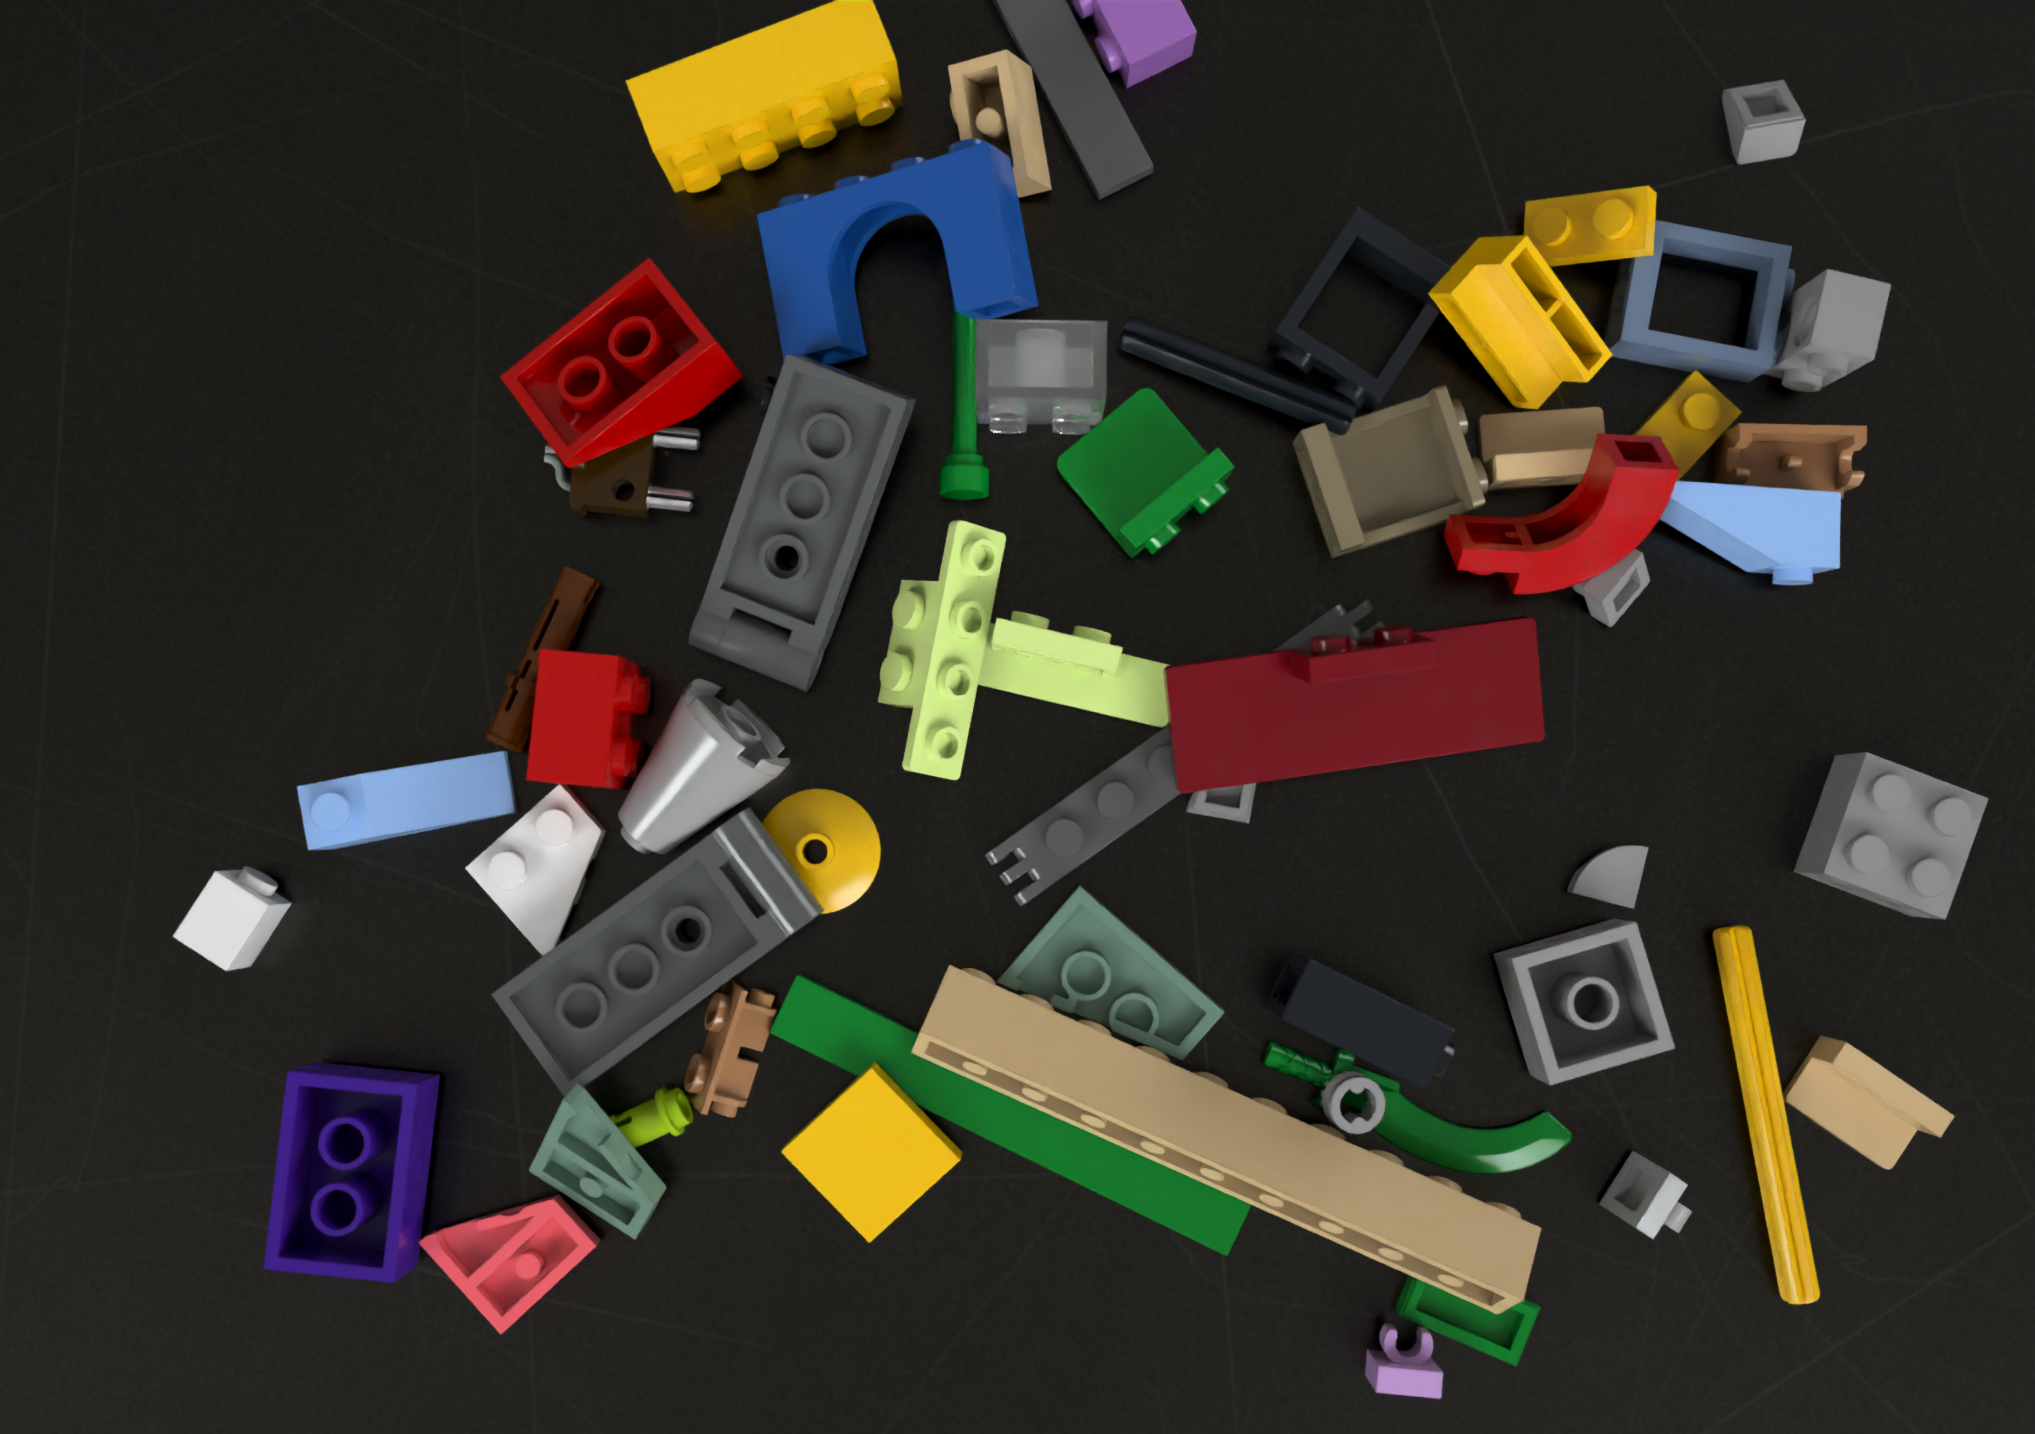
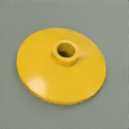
M827 789L800 791L780 801L768 813L762 823L824 908L821 914L841 910L857 901L868 890L877 874L881 858V845L877 828L868 812L849 796ZM813 839L823 841L828 851L825 860L819 864L809 862L804 853L805 846Z

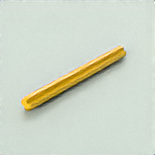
M1745 925L1724 926L1714 930L1713 940L1781 1298L1789 1304L1812 1303L1819 1299L1820 1291L1752 930Z

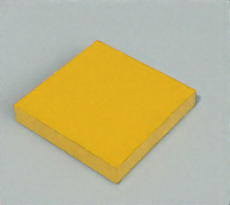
M876 1062L872 1063L787 1142L781 1151L869 1243L961 1160L963 1154Z

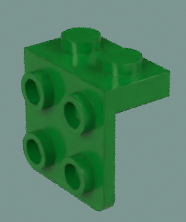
M1149 388L1138 390L1061 454L1057 461L1059 474L1131 559L1144 548H1147L1153 555L1169 543L1181 531L1176 522L1192 508L1195 507L1200 514H1203L1230 490L1224 482L1235 467L1219 447L1208 455L1161 398Z

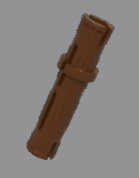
M562 566L554 590L542 611L529 639V644L514 674L508 672L503 682L508 687L496 715L483 737L520 754L524 749L523 747L532 728L540 649L569 650L588 604L591 602L600 584L595 579L566 566Z

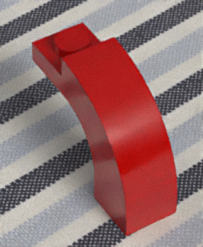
M1598 433L1588 467L1581 482L1559 504L1544 512L1525 517L1449 514L1444 538L1457 570L1468 571L1477 575H1490L1495 572H1502L1505 574L1513 594H1537L1564 589L1595 577L1625 558L1646 538L1663 514L1680 470L1660 437Z

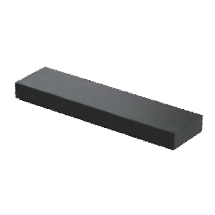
M992 0L1025 63L1031 66L1033 79L1098 201L1153 173L1154 165L1066 0Z

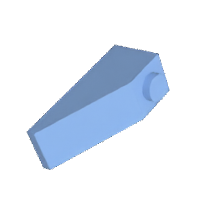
M1676 481L1668 504L1660 517V520L1746 572L1773 574V584H1812L1813 574L1840 568L1841 492Z
M507 751L357 774L297 787L308 850L339 849L518 813Z

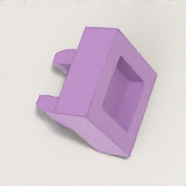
M1384 1323L1379 1335L1383 1351L1367 1349L1365 1376L1375 1392L1441 1399L1443 1371L1431 1357L1433 1339L1429 1331L1425 1327L1418 1326L1415 1345L1410 1350L1401 1351L1396 1349V1328L1393 1324Z

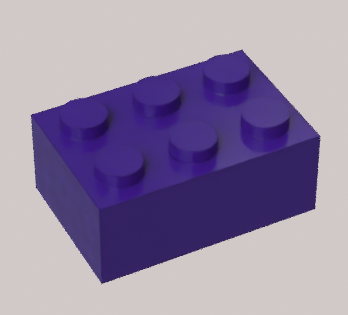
M313 1062L287 1071L263 1269L395 1283L418 1266L419 1242L421 1241L440 1075Z

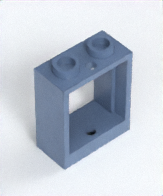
M1655 220L1653 256L1619 260L1604 341L1613 354L1611 357L1688 372L1697 370L1703 375L1744 383L1757 378L1777 363L1782 352L1784 332L1778 329L1781 307L1785 306L1788 302L1795 282V271L1788 268L1792 246ZM1662 253L1758 271L1744 348L1648 329Z

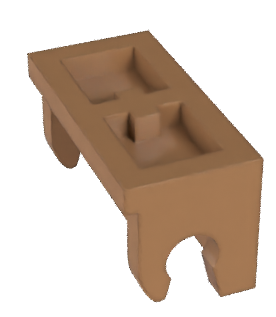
M1739 423L1723 432L1715 441V483L1841 492V499H1844V492L1859 486L1864 478V471L1852 470L1851 461L1854 451H1860L1867 444V426Z

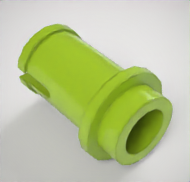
M662 1087L656 1090L655 1098L618 1115L614 1114L609 1118L631 1145L637 1148L668 1133L676 1137L683 1134L685 1126L693 1122V1113L687 1097L680 1088L677 1087L669 1091L667 1088Z

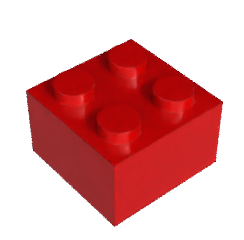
M540 649L526 780L631 790L632 778L638 777L644 763V742L636 740L638 715L647 714L651 697L650 678L643 677V666L614 655Z

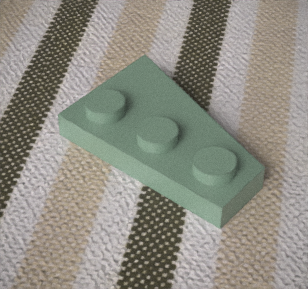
M1082 885L1075 889L997 979V983L1016 991L1019 989L1028 994L1038 996L1050 1002L1054 1007L1071 1014L1073 1012L1111 1028L1116 1033L1180 1060H1183L1224 1014L1221 1006Z

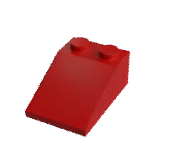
M650 258L646 259L500 376L560 460L569 469L695 416L744 377Z

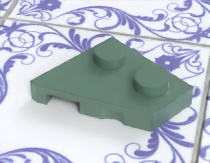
M577 1083L563 1099L529 1168V1172L633 1239H636L644 1228L667 1188L586 1089Z

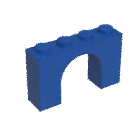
M966 139L949 146L948 154L929 160L920 157L899 160L890 166L891 172L872 178L867 176L843 178L834 183V190L816 196L811 194L787 196L778 202V208L757 214L783 360H785L786 354L799 353L827 365H834L867 355L855 293L857 262L863 248L874 233L885 224L904 216H928L936 226L945 250L956 312L981 323L1039 306L1011 158L988 141L983 139Z

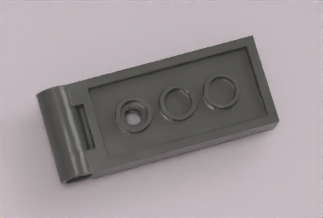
M786 354L702 603L690 631V646L807 692L821 665L825 647L829 645L917 399L802 354ZM786 545L793 547L798 553L799 561L796 567L788 565L783 558V550Z
M748 807L726 821L706 838L491 995L560 1092L566 1097L576 1083L585 1088L820 915L824 908L753 810ZM687 918L696 920L700 925L701 933L695 942L687 940L682 934V924Z

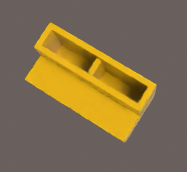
M1527 235L1479 237L1428 293L1515 408L1539 409L1563 381L1588 383L1613 355Z

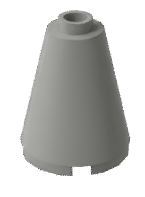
M698 678L693 680L684 689L619 810L618 817L623 825L620 829L621 835L628 844L643 854H650L651 851L658 854L668 853L780 776L790 764V758L777 757L785 747L767 723L738 698L731 706H728L714 697L721 687L710 681Z

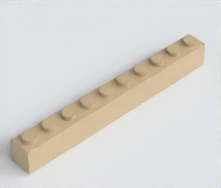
M949 965L911 1053L1495 1314H1499L1524 1300L1541 1228L1522 1220L1521 1214L1514 1208L1497 1202L1484 1203L1462 1193V1188L1449 1179L1439 1176L1426 1177L1403 1167L1404 1163L1402 1160L1391 1153L1381 1150L1367 1151L1345 1141V1136L1330 1126L1323 1124L1309 1125L1286 1115V1110L1274 1101L1265 1098L1250 1099L1228 1089V1085L1224 1080L1206 1072L1192 1073L1170 1063L1168 1056L1161 1051L1148 1046H1131L1113 1038L1111 1032L1101 1024L1089 1020L1075 1021L1054 1011L1050 1003L1038 996L1031 994L1017 995L996 986L995 981L982 971L972 968L960 970Z

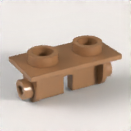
M730 980L723 986L721 993L716 992L712 996L705 1015V1029L709 1031L701 1054L696 1053L691 1058L684 1081V1088L688 1091L687 1099L701 1114L707 1115L711 1101H714L711 1110L727 1117H735L738 1107L746 1106L759 1064L756 1061L738 1057L741 1046L763 1052L777 1009L772 1006L775 998L774 994L751 988L749 996L746 998L748 991L734 980Z

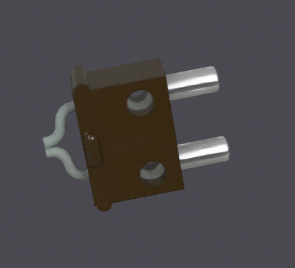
M671 425L572 467L571 482L565 477L562 461L557 456L552 455L556 453L547 444L545 446L544 462L554 466L559 486L564 490L570 491L568 503L580 517L586 516L588 512L649 518L650 507L689 512L693 506V503L690 501L652 497L694 500L691 490L653 486L657 446L697 450L700 442L696 439H700V432L698 428ZM622 488H634V494L630 499L626 501L617 499L618 492Z

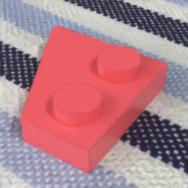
M557 1194L432 1231L419 1244L493 1327L502 1334L590 1253L601 1240L561 1195Z

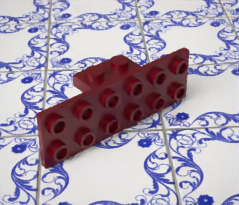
M1527 616L1413 632V628L1410 625L1386 626L1373 629L1372 638L1350 640L1349 634L1321 635L1310 638L1311 646L1170 665L1166 666L1163 670L1175 786L1181 793L1539 742L1545 737L1536 621L1534 618Z

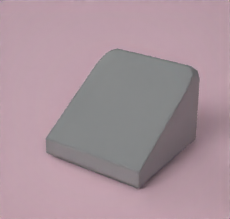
M1784 80L1723 90L1722 102L1732 152L1738 164L1788 157L1795 154L1806 118Z

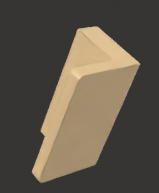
M1600 407L1481 416L1477 421L1480 461L1487 475L1488 490L1579 484L1588 467L1597 434H1605L1603 410Z
M1825 1036L1819 1037L1782 1093L1783 1100L1879 1167L1887 1170L1893 1168L1917 1130L1941 1138L1955 1117L1849 1043Z

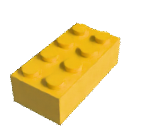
M835 0L626 80L653 153L675 193L685 189L690 193L707 190L719 183L721 176L742 167L745 170L764 168L774 163L778 159L779 153L800 145L804 148H815L824 145L837 135L836 131L860 123L862 126L876 125L890 118L895 112L894 109L903 106L896 57L873 0Z

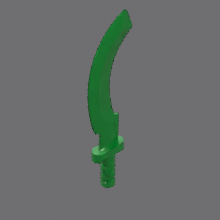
M1271 1041L1262 1059V1065L1274 1068V1070L1284 1074L1288 1073L1291 1077L1301 1081L1305 1080L1309 1084L1321 1088L1323 1091L1326 1088L1324 1084L1327 1080L1333 1079L1331 1076L1335 1073L1341 1074V1071L1344 1070L1359 1072L1378 1084L1383 1091L1386 1102L1384 1115L1379 1124L1372 1130L1399 1149L1423 1161L1446 1169L1472 1174L1511 1172L1539 1163L1556 1154L1572 1142V1133L1548 1111L1542 1112L1530 1120L1497 1129L1470 1128L1445 1121L1420 1108L1400 1094V1084L1397 1081L1352 1065L1355 1055L1340 1048L1336 1051L1329 1065L1319 1060L1315 1061L1312 1057L1305 1054H1298L1295 1050L1285 1046L1281 1047L1279 1044ZM1320 1090L1318 1096H1312L1311 1105L1323 1109L1320 1104L1323 1098ZM1348 1090L1343 1095L1341 1102L1361 1110L1362 1107H1366L1364 1104V1100H1367L1364 1094L1366 1091L1363 1090L1361 1093L1356 1094Z

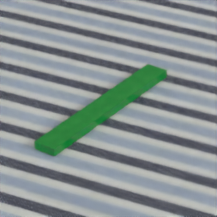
M801 974L796 976L769 1032L857 1076H860L872 1063L876 1062L916 1105L1225 1256H1228L1251 1207V1204L911 1053L919 1035L918 1031Z

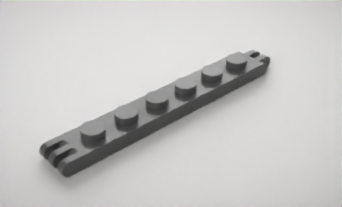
M1369 599L1359 604L1350 612H1347L1343 605L1339 603L1273 651L1311 646L1310 638L1328 634H1349L1350 640L1372 638L1373 629L1388 625L1381 619L1362 633L1355 623L1375 609ZM1169 725L984 855L991 866L1003 861L1011 851L1019 860V862L999 875L1006 886L1027 872L1033 882L1023 886L1013 896L1020 907L1181 794L1175 786Z

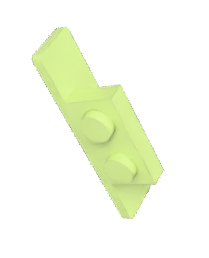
M953 520L949 524L938 581L901 580L899 595L892 609L893 626L887 657L884 659L880 670L881 687L878 697L879 703L913 709L902 763L903 769L950 780L959 779L1006 542L1004 533L963 520Z
M1013 611L1010 621L997 618L995 624L990 623L978 685L1163 728L1168 724L1163 670L1166 666L1170 665L1122 654L1123 647L1111 645L1112 635L1101 630L1074 626L1072 635L1047 630L1049 619L1029 613Z

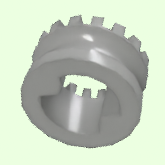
M1347 1070L1341 1071V1074L1335 1073L1331 1076L1333 1079L1326 1081L1324 1084L1326 1086L1325 1090H1321L1323 1098L1320 1104L1324 1109L1322 1112L1328 1117L1329 1121L1344 1131L1353 1134L1368 1132L1379 1124L1384 1115L1386 1102L1383 1091L1377 1083L1357 1071L1350 1072ZM1348 1090L1356 1094L1361 1093L1363 1090L1366 1091L1364 1093L1365 1097H1367V1100H1364L1366 1107L1361 1108L1360 1111L1362 1113L1355 1114L1348 1111L1344 1116L1341 1115V1099Z

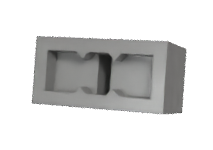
M1826 269L1791 294L1786 305L1781 307L1778 329L1784 332L1782 352L1777 363L1763 374L1782 378V385L1789 389L1816 392L1874 360L1891 284Z

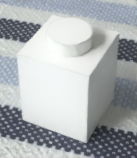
M244 866L242 871H215L173 937L225 971L251 967L292 903L275 892L279 886L276 881L254 868Z

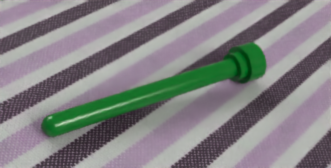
M954 298L952 454L945 457V466L939 469V495L948 499L974 500L989 496V469L983 467V457L977 455L978 321L956 312Z

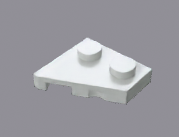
M559 784L465 869L539 953L544 956L561 944L562 940L560 937L573 905L578 903L586 883V872L590 862L596 858L607 830L566 784Z

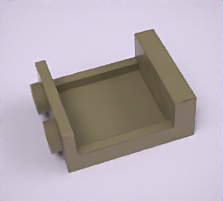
M1445 384L1432 388L1422 397L1354 418L1349 431L1345 435L1340 436L1328 431L1326 423H1321L1301 430L1292 442L1332 559L1446 522L1449 514L1467 515L1473 513L1486 503L1483 493L1488 492V479L1484 466L1478 457L1471 458L1463 436V434L1468 432V422L1464 408L1458 398H1450Z

